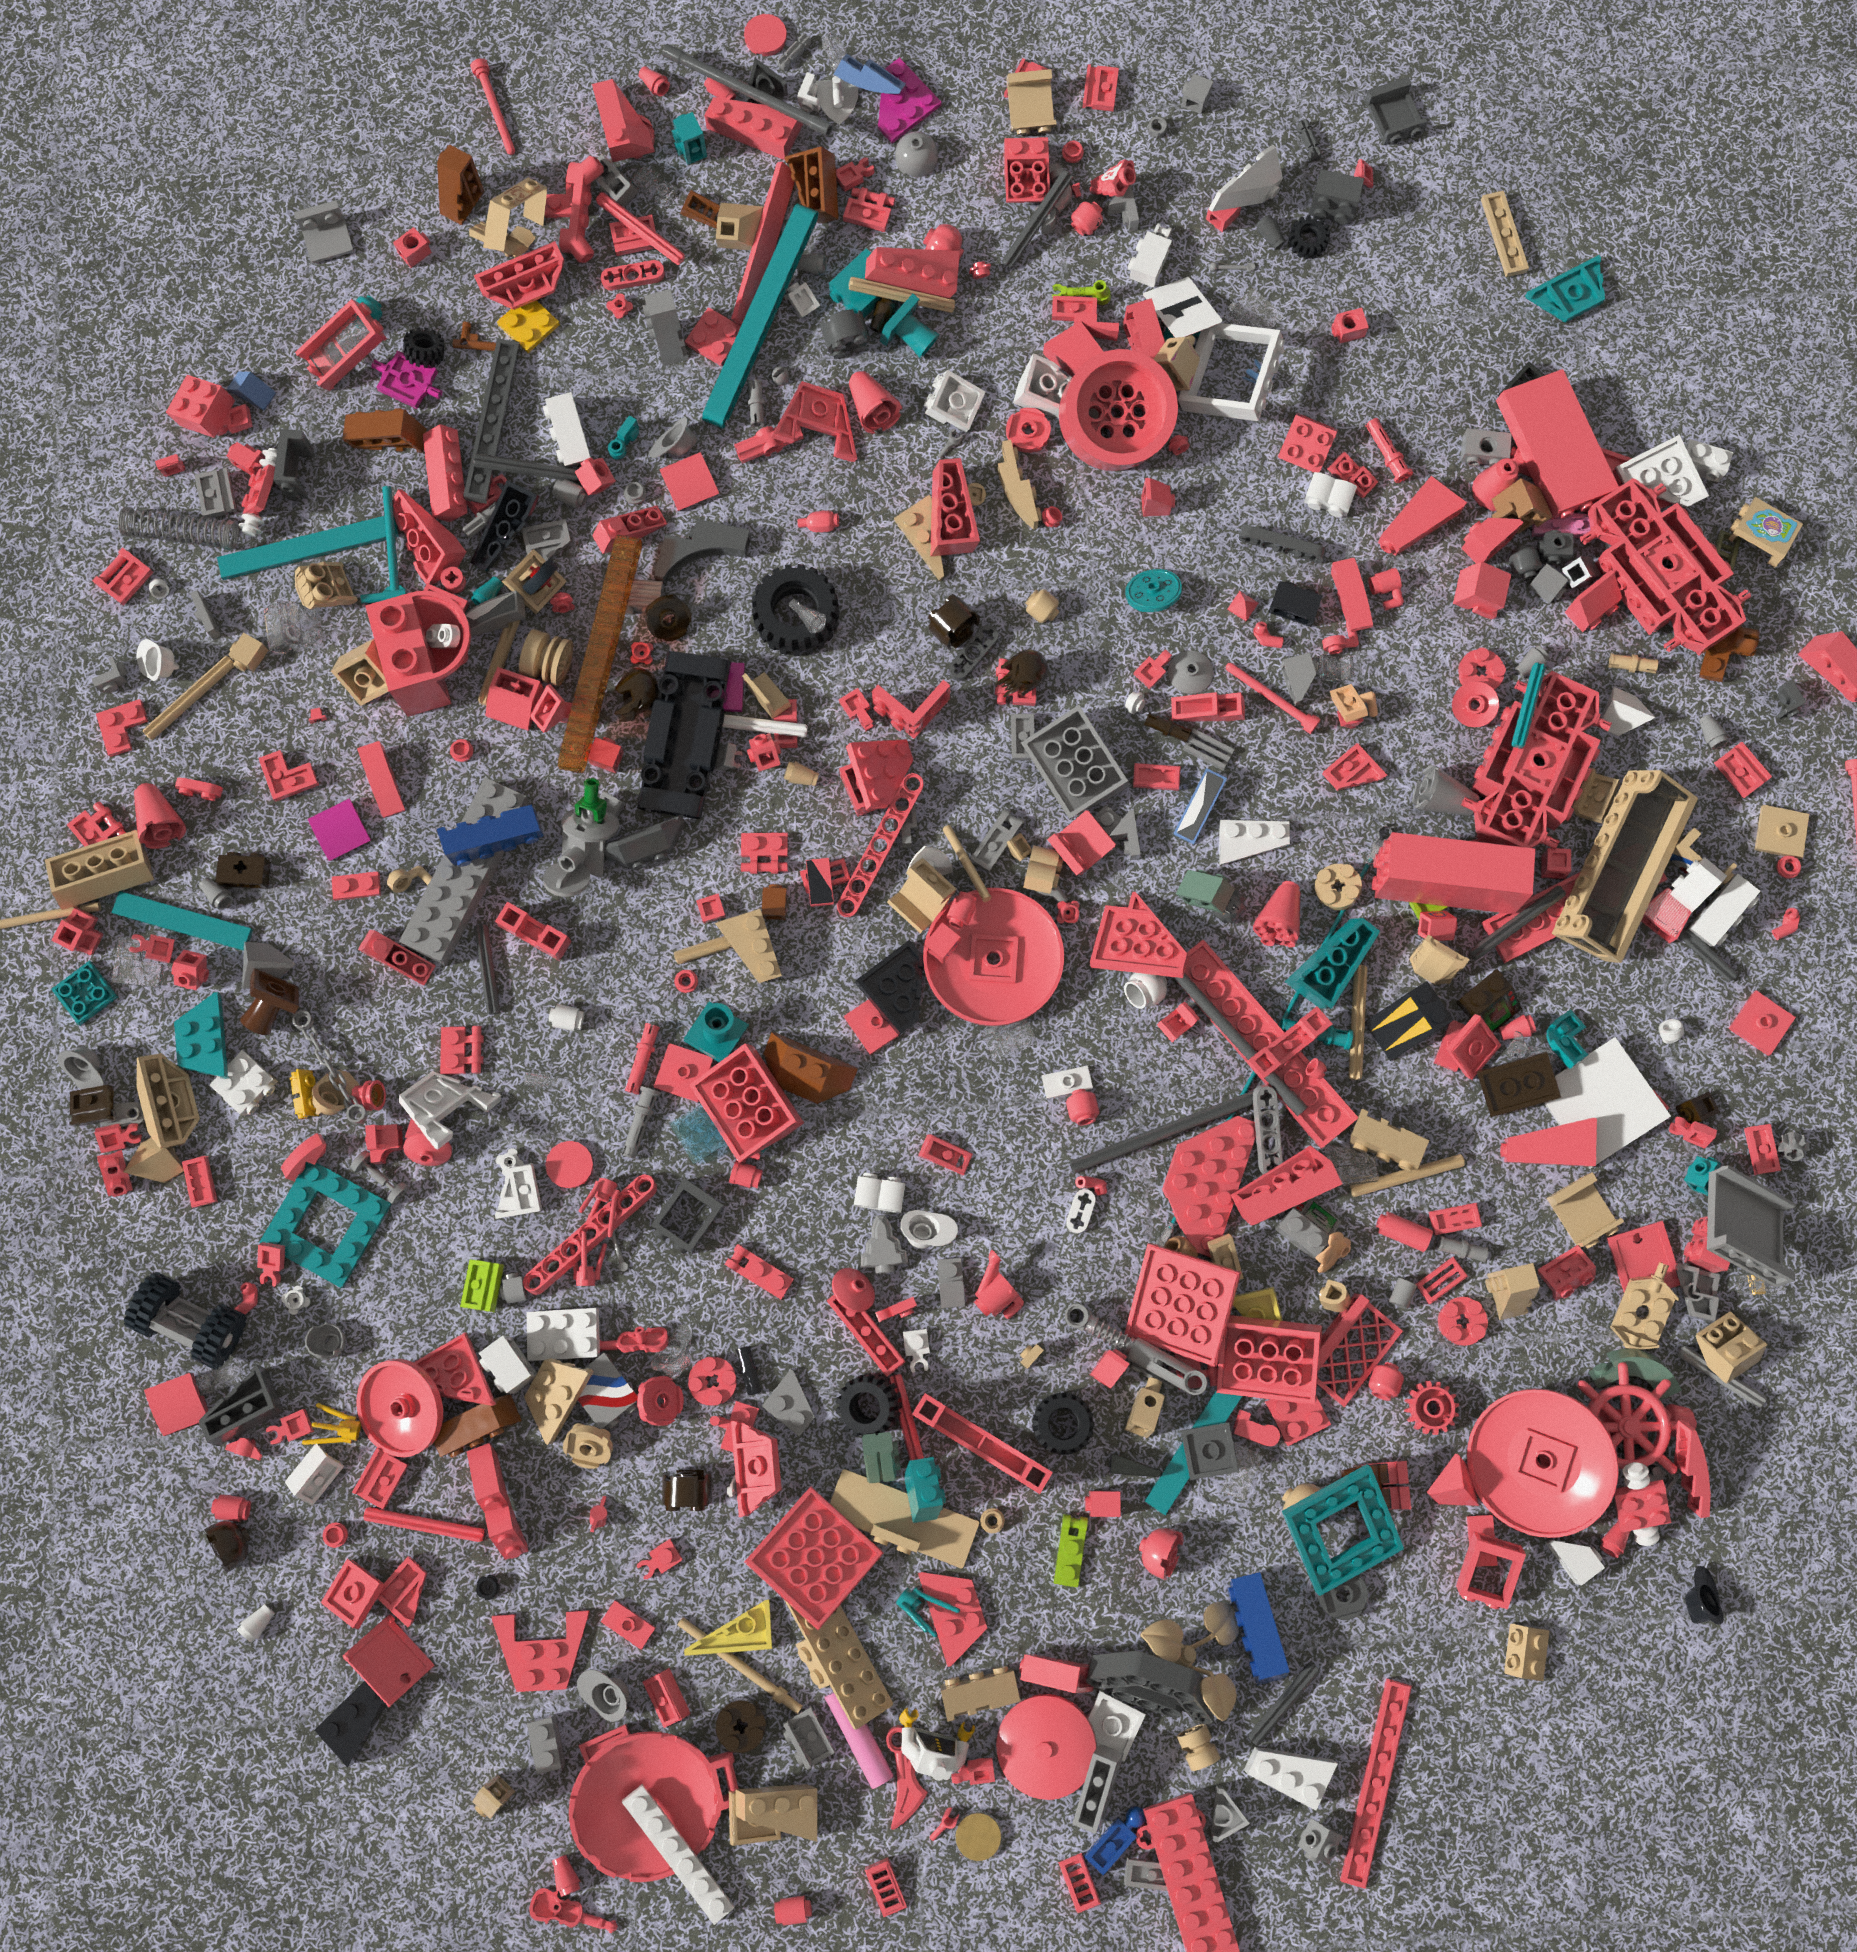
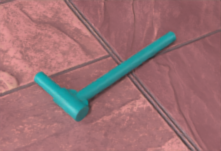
M391 486L382 487L390 586L383 593L361 594L362 604L380 602L407 594V589L401 585L399 586Z

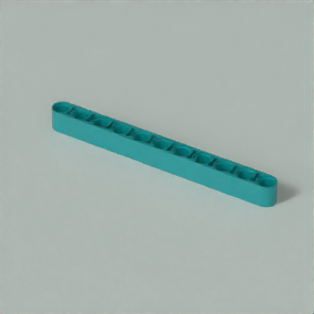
M798 203L794 206L702 414L703 421L722 429L725 428L726 425L724 423L726 420H729L814 230L818 219V211Z

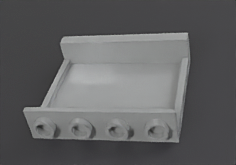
M1729 1165L1709 1172L1707 1250L1774 1287L1794 1282L1795 1272L1783 1266V1211L1796 1207V1204Z

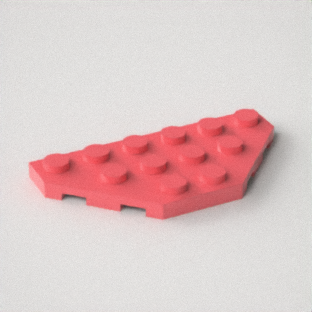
M1235 1116L1176 1146L1162 1190L1165 1197L1169 1200L1173 1209L1172 1212L1186 1239L1197 1249L1198 1254L1211 1258L1207 1242L1224 1234L1234 1204L1231 1195L1239 1189L1256 1138L1254 1121Z

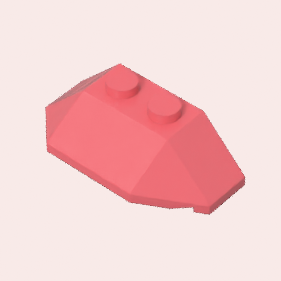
M554 241L474 275V278L484 297L514 310L555 292L563 268L564 258Z

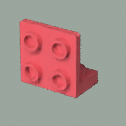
M1297 413L1278 457L1309 471L1320 473L1338 429Z
M1088 810L1060 833H1054L1047 839L1076 876L1082 875L1116 847V843Z

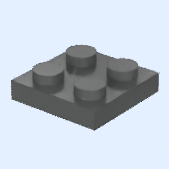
M1230 1422L1181 1430L1190 1480L1239 1472Z

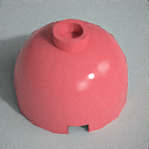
M1158 1528L1152 1531L1148 1538L1143 1537L1139 1551L1142 1552V1562L1149 1573L1163 1580H1167L1166 1576L1170 1577L1179 1559V1556H1177L1178 1544L1183 1546V1533L1170 1528Z

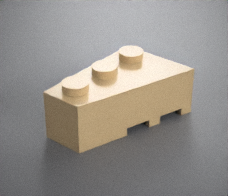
M1362 1109L1351 1134L1350 1144L1354 1145L1353 1148L1362 1153L1372 1152L1376 1154L1375 1157L1384 1162H1389L1390 1160L1399 1163L1398 1167L1406 1171L1412 1172V1169L1418 1171L1429 1140L1404 1128L1399 1129L1388 1124L1389 1121L1383 1118L1380 1121L1367 1116L1369 1111Z
M808 1784L736 1789V1817L753 1824L817 1842V1788Z

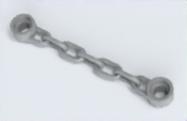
M305 1010L297 1011L293 1015L292 1022L297 1029L303 1032L307 1040L313 1041L316 1046V1057L321 1065L327 1066L331 1072L329 1079L337 1091L343 1093L345 1097L343 1103L347 1109V1119L354 1125L363 1124L367 1120L368 1112L358 1103L354 1096L349 1095L346 1091V1080L340 1071L334 1070L331 1065V1054L317 1040L318 1032L313 1025V1017ZM303 1019H308L305 1025H301ZM311 1028L314 1034L310 1033L309 1037L306 1030H309ZM324 1050L329 1060L324 1058L323 1061L318 1051L323 1053ZM337 1074H338V1076L340 1077L341 1081L343 1082V1085H342L341 1083H339L338 1086H337V1084H336V1082L334 1081L333 1077H334V1078H337ZM352 1100H353V1102H354L355 1104H353V1105H351V1106L349 1107L347 1101H348L349 1103H352ZM357 1113H362L359 1119H355Z

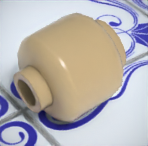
M1036 589L1025 602L1027 605L1026 612L1039 623H1044L1047 620L1051 622L1059 613V610L1056 609L1059 605V600L1046 589L1040 591Z

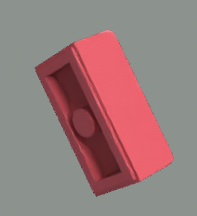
M670 1668L643 1681L644 1687L664 1728L691 1714Z

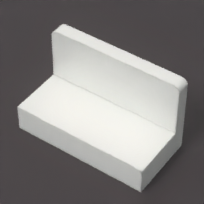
M315 1444L285 1483L294 1496L313 1506L343 1469L344 1465L328 1455L320 1445Z

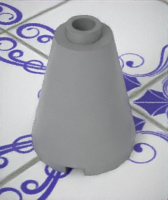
M1429 765L1422 772L1425 777L1423 781H1417L1413 793L1412 803L1416 805L1414 808L1471 816L1474 813L1472 810L1461 806L1464 797L1478 803V794L1435 765Z

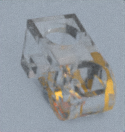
M1754 1275L1735 1276L1737 1295L1786 1294L1785 1285L1774 1287Z

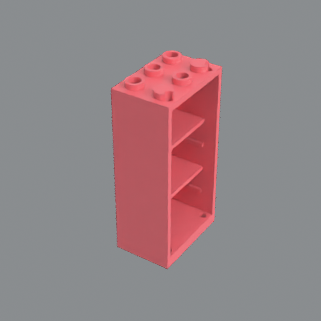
M1392 832L1389 838L1384 840L1383 847L1379 848L1378 854H1375L1373 867L1377 868V874L1372 880V890H1375V898L1515 914L1533 895L1535 849Z

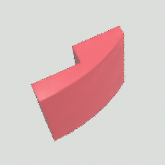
M701 452L659 469L678 511L719 494Z
M194 1373L185 1374L144 1390L153 1417L163 1436L199 1424V1420L208 1412L205 1398L200 1396Z

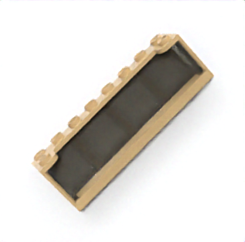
M1661 770L1628 771L1613 800L1609 813L1604 819L1601 830L1594 840L1593 847L1585 859L1584 866L1565 902L1561 915L1556 921L1552 934L1606 962L1622 963L1698 798Z

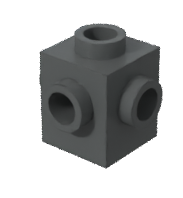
M1559 530L1546 532L1537 543V552L1540 554L1541 562H1547L1549 565L1567 563L1573 556V533H1561Z

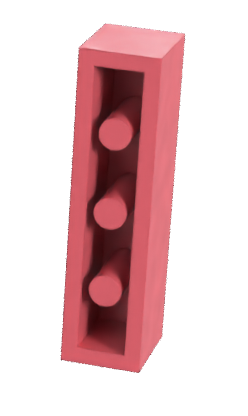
M439 424L423 434L431 510L434 518L452 522L468 513L466 500L463 497L465 487L457 429Z

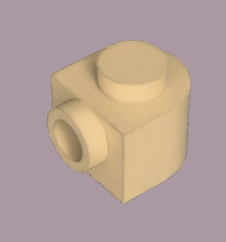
M1328 1279L1326 1286L1322 1287L1320 1291L1319 1301L1324 1309L1343 1312L1349 1308L1351 1296L1342 1283Z

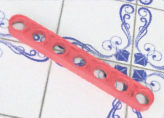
M911 773L903 779L840 897L837 910L843 917H852L858 912L921 794L924 784L923 779L918 774ZM910 778H916L920 782L919 788L915 791L907 788L906 784ZM900 798H904L909 802V807L905 811H899L896 808V802ZM888 819H895L898 822V828L895 831L890 832L886 830L885 822ZM878 839H883L887 842V849L883 852H878L874 849V843ZM869 859L876 863V869L870 873L863 869V863ZM856 880H862L865 883V890L861 893H856L852 889V884ZM846 900L854 903V910L848 914L841 910V905Z
M640 1175L619 1193L613 1231L654 1196L657 1191V1184L651 1176ZM643 1182H651V1187L648 1191H640V1185ZM625 1198H633L631 1206L627 1208L621 1206ZM611 1201L524 1276L523 1286L532 1295L543 1293L581 1260L582 1231L596 1230L595 1237L587 1240V1253L608 1236L609 1224L603 1223V1218L606 1214L610 1213ZM571 1245H577L578 1250L576 1254L567 1256V1249ZM553 1261H558L559 1268L555 1272H549V1264ZM535 1277H539L541 1279L540 1285L533 1289L530 1288V1281Z

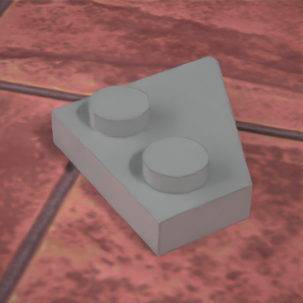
M566 519L522 528L527 555L534 549L546 561L552 559L572 543Z
M790 1369L762 1407L800 1437L815 1416L795 1372Z

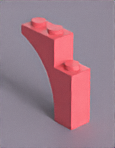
M490 1443L467 1451L475 1498L485 1513L489 1538L505 1560L517 1558L529 1550L507 1494L498 1455Z

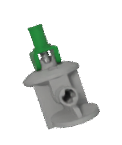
M588 778L584 781V796L575 804V809L565 813L561 819L562 856L559 858V862L546 869L543 875L544 887L548 892L556 896L569 897L582 893L590 884V874L600 878L603 877L604 844L606 840L617 834L619 820L613 813L606 812V800L598 797L599 781L597 779Z

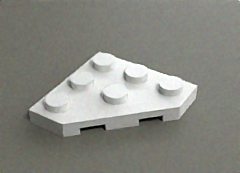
M1680 435L1615 467L1622 484H1625L1632 478L1641 482L1648 489H1653L1660 483L1664 484L1666 492L1657 496V499L1673 504L1678 503L1680 506L1688 507L1709 496Z

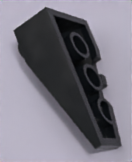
M507 480L470 563L488 572L530 519L540 496Z

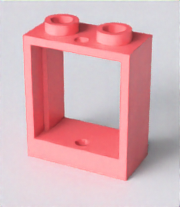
M1474 1531L1456 1585L1459 1595L1467 1601L1475 1602L1478 1600L1485 1602L1487 1606L1493 1609H1499L1500 1607L1508 1609L1526 1556L1523 1547ZM1480 1551L1512 1560L1501 1596L1469 1586Z

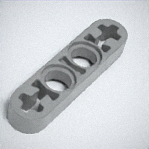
M1260 1085L1253 1092V1109L1258 1165L1260 1172L1264 1175L1270 1171L1267 1169V1166L1271 1162L1276 1167L1283 1163L1277 1094L1272 1087ZM1264 1091L1269 1093V1097L1265 1098V1100L1260 1099V1096L1264 1095ZM1269 1106L1271 1107V1109H1261V1107ZM1266 1113H1270L1272 1116V1122L1268 1126L1262 1124V1117ZM1267 1137H1272L1274 1145L1271 1149L1267 1150L1264 1147V1140ZM1265 1154H1275V1156L1270 1155V1157H1267Z

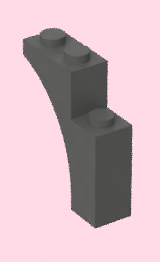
M697 519L695 526H691L689 539L665 534L664 540L660 541L658 545V555L660 556L658 562H654L652 575H654L656 581H662L663 585H666L678 570L695 560L716 555L746 558L751 541L750 530Z

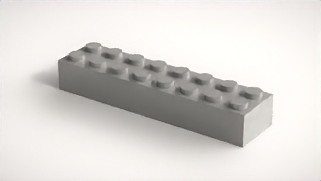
M484 777L461 822L466 821V823L475 824L480 820V817L488 815L499 818L501 817V812L528 806L530 801L525 795ZM503 850L496 852L494 856L488 859L478 858L472 860L471 864L464 867L454 866L444 854L399 942L404 947L446 966L505 852Z

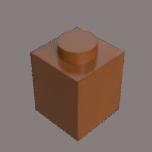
M770 884L769 887H763V919L786 920L787 889L778 884Z

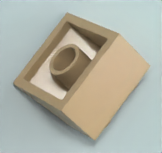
M374 639L340 656L331 670L333 675L360 706L388 692Z

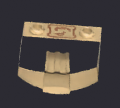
M528 177L490 200L487 222L480 221L473 228H469V235L484 242L483 248L501 251L505 253L506 257L511 255L514 258L521 256L528 250L536 237L530 230L520 226H516L510 235L507 233L510 210L525 201L523 216L543 226L547 187Z

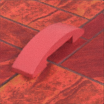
M1316 1006L1302 1017L1298 1023L1267 1047L1265 1046L1247 1062L1262 1079H1265L1332 1026V1022Z

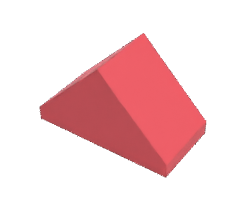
M548 684L530 717L541 731L545 733L572 711L553 686Z

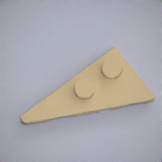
M928 495L896 516L894 521L937 579L941 581L944 577L941 556L930 557L932 498Z

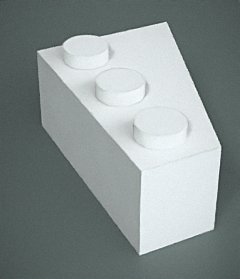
M1734 874L1732 879L1719 892H1715L1711 902L1701 910L1688 929L1709 947L1716 944L1718 946L1721 945L1728 937V934H1726L1727 930L1731 926L1736 927L1743 919L1741 914L1746 908L1751 909L1759 900L1757 895L1760 893V890L1739 874Z

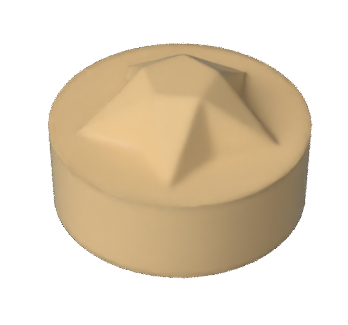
M979 483L967 485L972 506L982 504L986 498L984 487Z

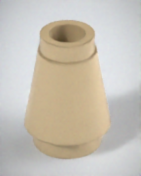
M796 761L794 763L788 762L784 779L788 780V783L815 786L819 773Z

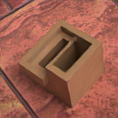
M1522 478L1492 498L1497 511L1492 515L1493 518L1521 519L1524 522L1517 534L1532 524L1539 527L1553 517L1541 489Z

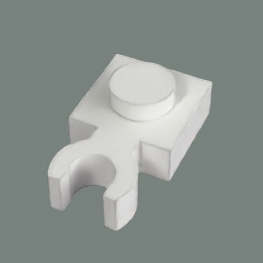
M927 1329L903 1332L906 1356H913L910 1364L911 1372L915 1373V1364L917 1362L923 1363L924 1370L928 1371V1362L923 1358V1354L930 1353Z

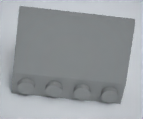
M1080 705L1021 742L1069 819L1111 799L1131 786Z

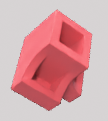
M76 907L66 919L61 920L52 941L72 952L81 951L88 955H93L104 934L93 929L99 918Z
M398 1124L365 1126V1140L367 1150L370 1151L371 1163L375 1165L386 1164V1158L390 1153L404 1150L402 1126Z

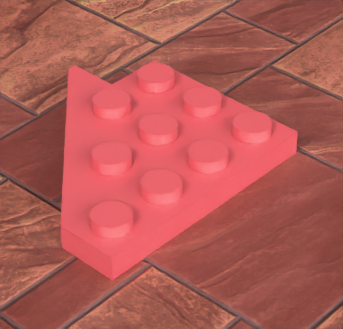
M1132 892L1128 907L1105 905L1090 959L1091 968L1178 978L1184 977L1188 961L1186 951L1136 892Z

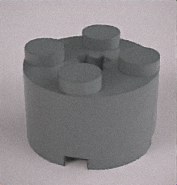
M853 309L840 311L829 316L830 321L826 324L824 320L821 322L820 328L828 353L832 354L834 359L844 357L847 351L854 350L855 353H859L867 349L866 344L870 341V336L860 310H858V314L854 313Z

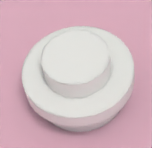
M1132 692L1129 695L1125 704V708L1129 709V713L1135 714L1143 709L1145 705L1144 694Z

